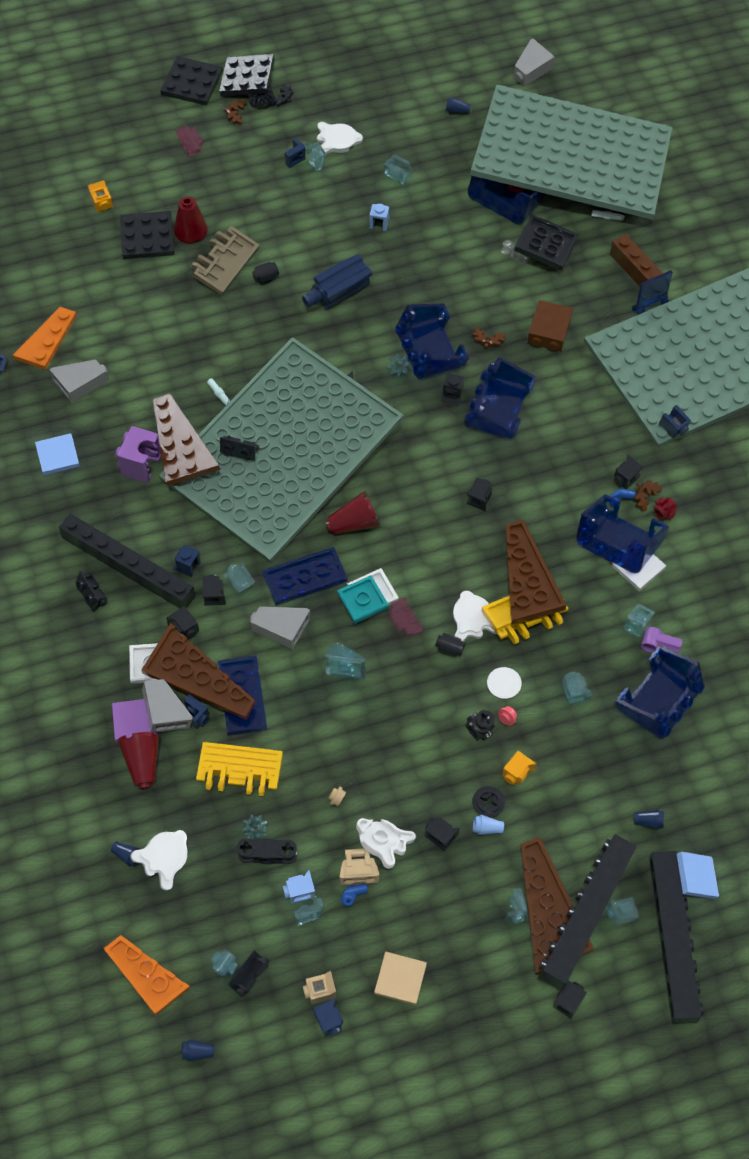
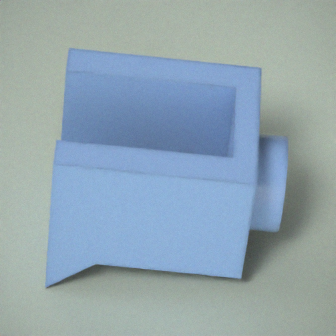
M372 204L370 229H373L375 219L383 220V231H386L390 218L389 207L383 204Z
M309 870L305 876L299 875L288 878L289 880L286 881V885L283 886L285 898H290L291 904L315 898V889Z

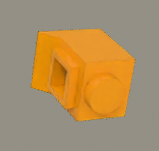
M104 180L88 185L90 198L97 212L113 208L112 199Z
M517 751L503 768L502 776L507 783L516 786L518 783L521 784L529 772L535 771L536 763L520 751Z

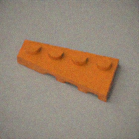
M59 307L13 354L14 360L46 370L76 319V312Z
M122 935L104 948V951L155 1016L190 989L188 984L182 982L169 970L167 971L157 961L147 956Z

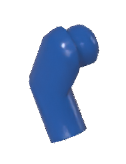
M618 489L608 498L610 506L617 507L623 498L634 499L635 491Z
M362 883L348 886L341 896V903L345 906H351L357 895L368 893L367 884Z

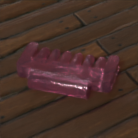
M184 126L175 131L188 156L201 151L200 146L204 142L195 128L190 129L189 126Z
M402 598L391 604L392 610L389 612V615L400 633L406 631L411 636L422 631L423 625L417 622L418 618H415L416 615L413 614L411 607H408L407 599Z

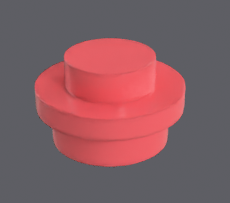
M506 706L498 711L499 720L503 724L512 726L516 722L517 713L513 708Z

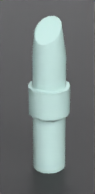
M592 211L593 217L607 220H623L625 217L611 211Z
M212 378L209 379L207 384L214 391L216 397L227 405L230 400L225 395V392Z

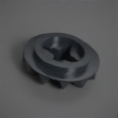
M270 88L268 93L248 95L249 103L255 107L265 106L274 98L273 90Z
M486 786L475 792L472 804L475 812L491 818L498 816L503 811L505 798L498 789ZM492 796L493 806L489 805L485 808L484 800L488 801Z

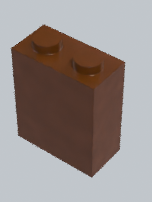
M539 300L529 330L527 344L562 352L571 323L573 308Z

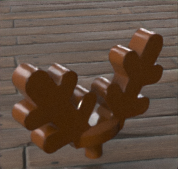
M237 99V103L232 100L231 105L228 108H224V111H227V120L233 119V124L238 123L241 125L242 115H237L238 108L244 110L247 101Z
M477 327L472 334V337L475 338L474 341L481 343L486 349L493 345L499 347L500 343L505 341V333H495L494 337L489 336V340H487L488 335H484L485 331H480Z
M647 480L642 485L640 483L636 484L638 489L634 500H638L636 507H640L642 512L646 511V505H649V501L645 500L648 494L657 495V492L662 491V487L658 486V482L652 484V480Z

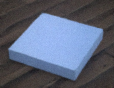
M71 434L35 442L43 475L80 467Z
M687 852L677 853L683 894L711 899L718 898L719 893L712 857Z

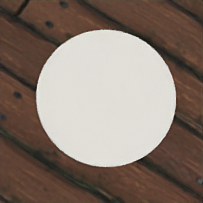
M497 668L488 676L487 686L490 692L499 698H511L521 689V678L511 668Z

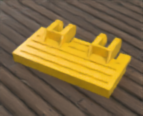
M510 596L482 607V613L500 639L509 637L514 645L519 642V638L514 631L515 629L525 640L530 637L524 624L529 628L542 622L548 630L553 627L548 615L523 621L524 624L519 622L511 625ZM566 606V610L549 614L557 625L563 623L560 613L568 611V607Z
M203 742L196 781L205 782L207 775L206 789L211 790L213 777L220 776L218 791H224L226 777H229V785L245 786L247 779L246 794L251 795L253 792V782L256 780L260 781L259 796H264L266 782H269L268 789L277 790L283 751Z

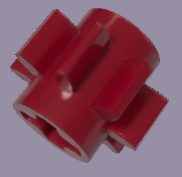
M661 497L655 502L654 513L659 519L665 520L667 518L671 520L676 516L677 505L673 499H663Z

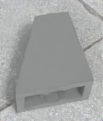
M531 39L515 65L514 78L525 87L553 69L555 56L536 40Z
M97 360L50 369L52 380L71 403L108 382V371Z
M259 607L257 612H253L250 617L251 631L293 650L311 619L310 609Z
M164 679L144 681L142 694L150 732L190 728L192 715Z

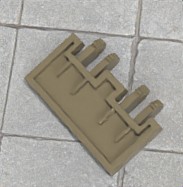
M232 226L229 227L226 234L217 231L215 236L221 242L211 239L210 245L214 248L208 254V257L199 255L197 261L200 264L195 262L191 264V268L195 271L193 277L221 296L259 248L258 243Z

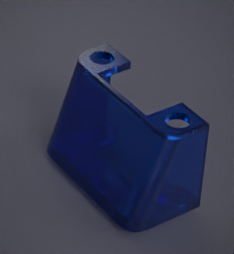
M471 176L468 187V195L472 200L515 224L523 223L547 194L529 189L525 193H515L508 190L509 184Z
M444 303L407 305L395 327L402 347L407 354L408 361L413 368L414 375L418 379L464 367L469 359L463 344H460L456 352H454L444 330L450 319L449 312Z
M498 357L495 362L492 361L487 370H484L480 376L482 381L475 389L476 397L472 399L469 405L471 410L464 418L465 426L511 439L516 434L521 421L517 417L523 400L532 391L537 376L501 357Z
M604 494L581 514L577 542L581 547L617 564L625 570L634 574L639 573L667 537L670 526L653 518L650 523L649 532L619 518L618 512L621 502ZM606 503H612L614 510L608 509ZM655 526L660 527L661 530L659 532H656Z
M659 645L648 658L651 672L632 696L630 689L626 687L615 700L619 711L658 738L663 739L670 735L673 726L682 719L683 713L692 706L697 695L702 693L705 684L703 683V676L698 661Z

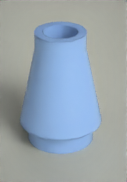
M481 814L474 817V833L478 835L503 833V821H498Z

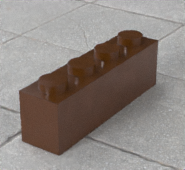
M627 234L612 241L610 255L651 300L666 293L669 279Z

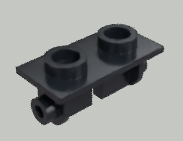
M229 435L227 437H220L221 453L255 461V453L259 450V445L256 442L246 440L241 442V439L230 437Z
M80 571L75 583L76 587L84 596L86 604L95 612L97 605L105 606L107 604V597L101 589L94 590L99 585L92 574L85 573L83 575L82 571Z
M253 950L228 985L242 998L245 993L248 994V990L265 967H268L269 960L264 956L261 957Z

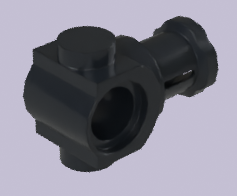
M482 710L478 714L474 712L467 718L468 722L465 726L477 741L481 738L485 741L493 735L492 730L495 727L494 715L490 711Z

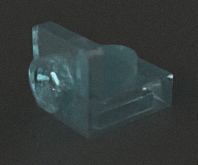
M306 143L305 148L310 154L309 163L314 170L321 171L325 151L321 144Z
M236 563L227 568L228 573L224 574L225 578H229L237 593L255 583L243 563L239 566Z
M638 603L629 613L623 628L640 637L655 612Z
M520 887L513 889L512 897H509L511 908L514 911L506 913L507 923H520L525 920L524 918H527L528 910Z
M314 892L310 893L311 906L308 904L303 905L297 911H294L298 926L322 917L323 903L320 897L316 898Z
M633 897L618 901L610 899L608 907H606L607 916L613 920L614 925L639 918Z

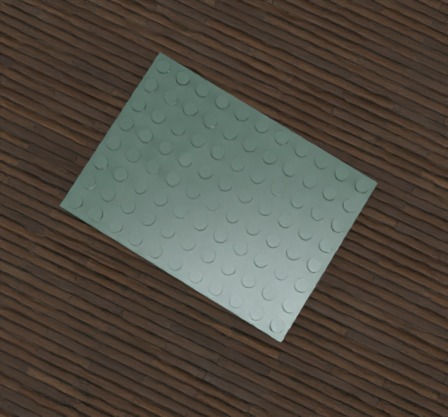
M496 85L470 175L653 220L672 127L553 97Z
M749 268L584 338V343L657 448L749 408ZM677 405L689 417L691 422L688 426L689 430L683 436L678 434L676 437H673L664 426L659 425V422L664 413L669 415L673 407Z
M292 337L198 434L221 470L183 481L170 487L271 563L404 419V415ZM229 435L230 437L241 439V442L244 440L256 442L259 445V450L255 453V461L221 453L220 437H227ZM163 471L159 475V478L166 483L165 474Z

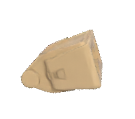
M365 849L345 850V857L347 859L343 860L340 868V885L379 882L378 867L374 859L370 858L368 851ZM355 857H365V859H351V858H355Z

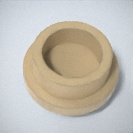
M339 786L338 789L334 788L328 797L331 800L330 805L333 806L335 804L339 806L346 793L342 790V787Z

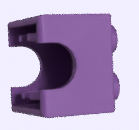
M131 426L129 432H125L123 444L117 448L115 453L122 476L145 483L149 482L152 474L148 473L150 469L146 468L149 465L147 461L153 460L158 462L161 457L157 433Z

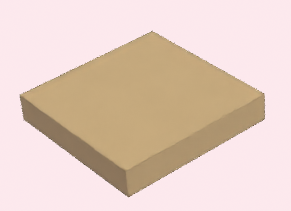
M385 952L374 994L416 1005L427 962Z

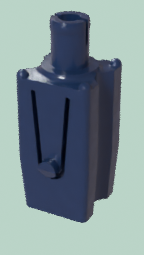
M357 254L314 276L315 284L312 285L309 293L302 296V301L307 308L321 301L325 306L324 309L328 310L370 284L369 277L373 273L365 265L360 254Z

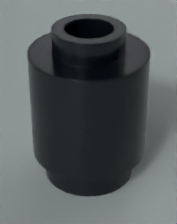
M267 262L254 267L252 275L254 280L261 284L275 279L279 275V270L275 262Z
M443 633L442 636H438L435 646L438 647L439 652L454 657L456 655L461 657L466 642L461 641L462 639Z

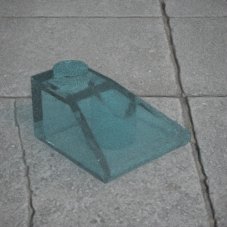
M329 645L325 657L326 674L365 679L366 659L344 645Z

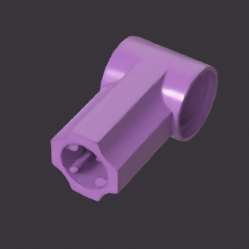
M647 627L644 632L641 648L651 653L660 651L678 657L682 639L662 634V631L658 628Z

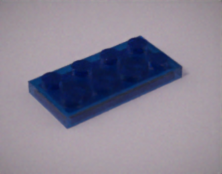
M334 547L262 570L275 606L347 582L346 573Z
M257 655L218 661L219 669L223 673L225 672L236 685H239L256 703L246 720L224 710L227 735L267 730Z

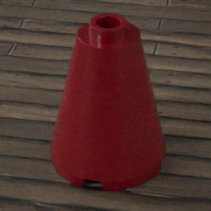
M184 197L178 204L174 233L176 238L183 243L193 244V241L197 240L200 242L207 235V223L195 199Z
M366 491L328 516L329 521L326 522L329 532L333 531L334 534L380 526L379 522H375L378 518L368 497L365 498L368 496Z
M154 732L132 733V736L128 739L126 735L118 738V744L133 784L138 786L140 790L149 789L151 784L155 783L159 742L158 733L154 735Z

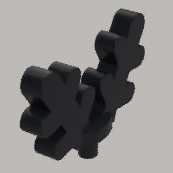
M283 84V88H280L281 95H278V98L274 96L269 104L271 106L277 104V107H279L281 104L291 103L292 100L290 98L294 94L291 86L287 87V84Z

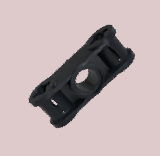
M246 838L240 840L236 847L238 858L243 863L292 864L298 856L297 846L292 840Z

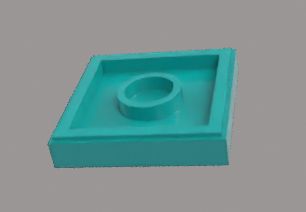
M372 575L337 590V594L354 624L389 609V604Z

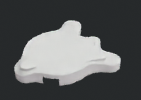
M318 123V130L321 133L317 136V141L323 143L317 149L319 156H325L331 152H348L350 147H355L363 141L362 135L349 125Z
M463 591L460 594V599L454 606L453 618L457 625L455 636L461 638V641H465L468 637L480 639L483 636V630L497 634L482 613V607L489 604L485 599L474 595L470 591Z
M359 819L356 829L359 832L361 845L370 854L380 858L385 868H393L395 865L394 853L400 856L404 855L406 845L415 841L416 835L414 832L401 830L387 820L381 819V822H372L373 819Z
M182 830L157 834L148 842L144 849L132 852L131 860L143 864L147 876L158 873L160 887L163 890H169L173 886L175 873L182 868L187 859V835Z

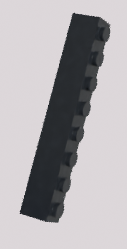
M71 513L59 526L62 539L179 609L184 606L187 608L194 600V586Z
M614 834L611 840L606 839L601 848L604 851L603 855L597 856L593 864L596 867L594 872H589L584 881L587 884L586 888H581L575 898L578 901L576 907L572 905L566 915L569 918L567 924L563 922L557 932L560 935L558 941L553 940L548 949L551 953L549 958L544 957L538 968L542 970L538 978L560 991L565 987L637 847L636 845Z
M677 851L652 852L649 863L672 1024L698 1023L704 1014L703 1004L699 1002L698 998L700 983L695 978L697 962L692 958L694 942L689 937L691 921L690 918L686 917L688 901L683 896Z

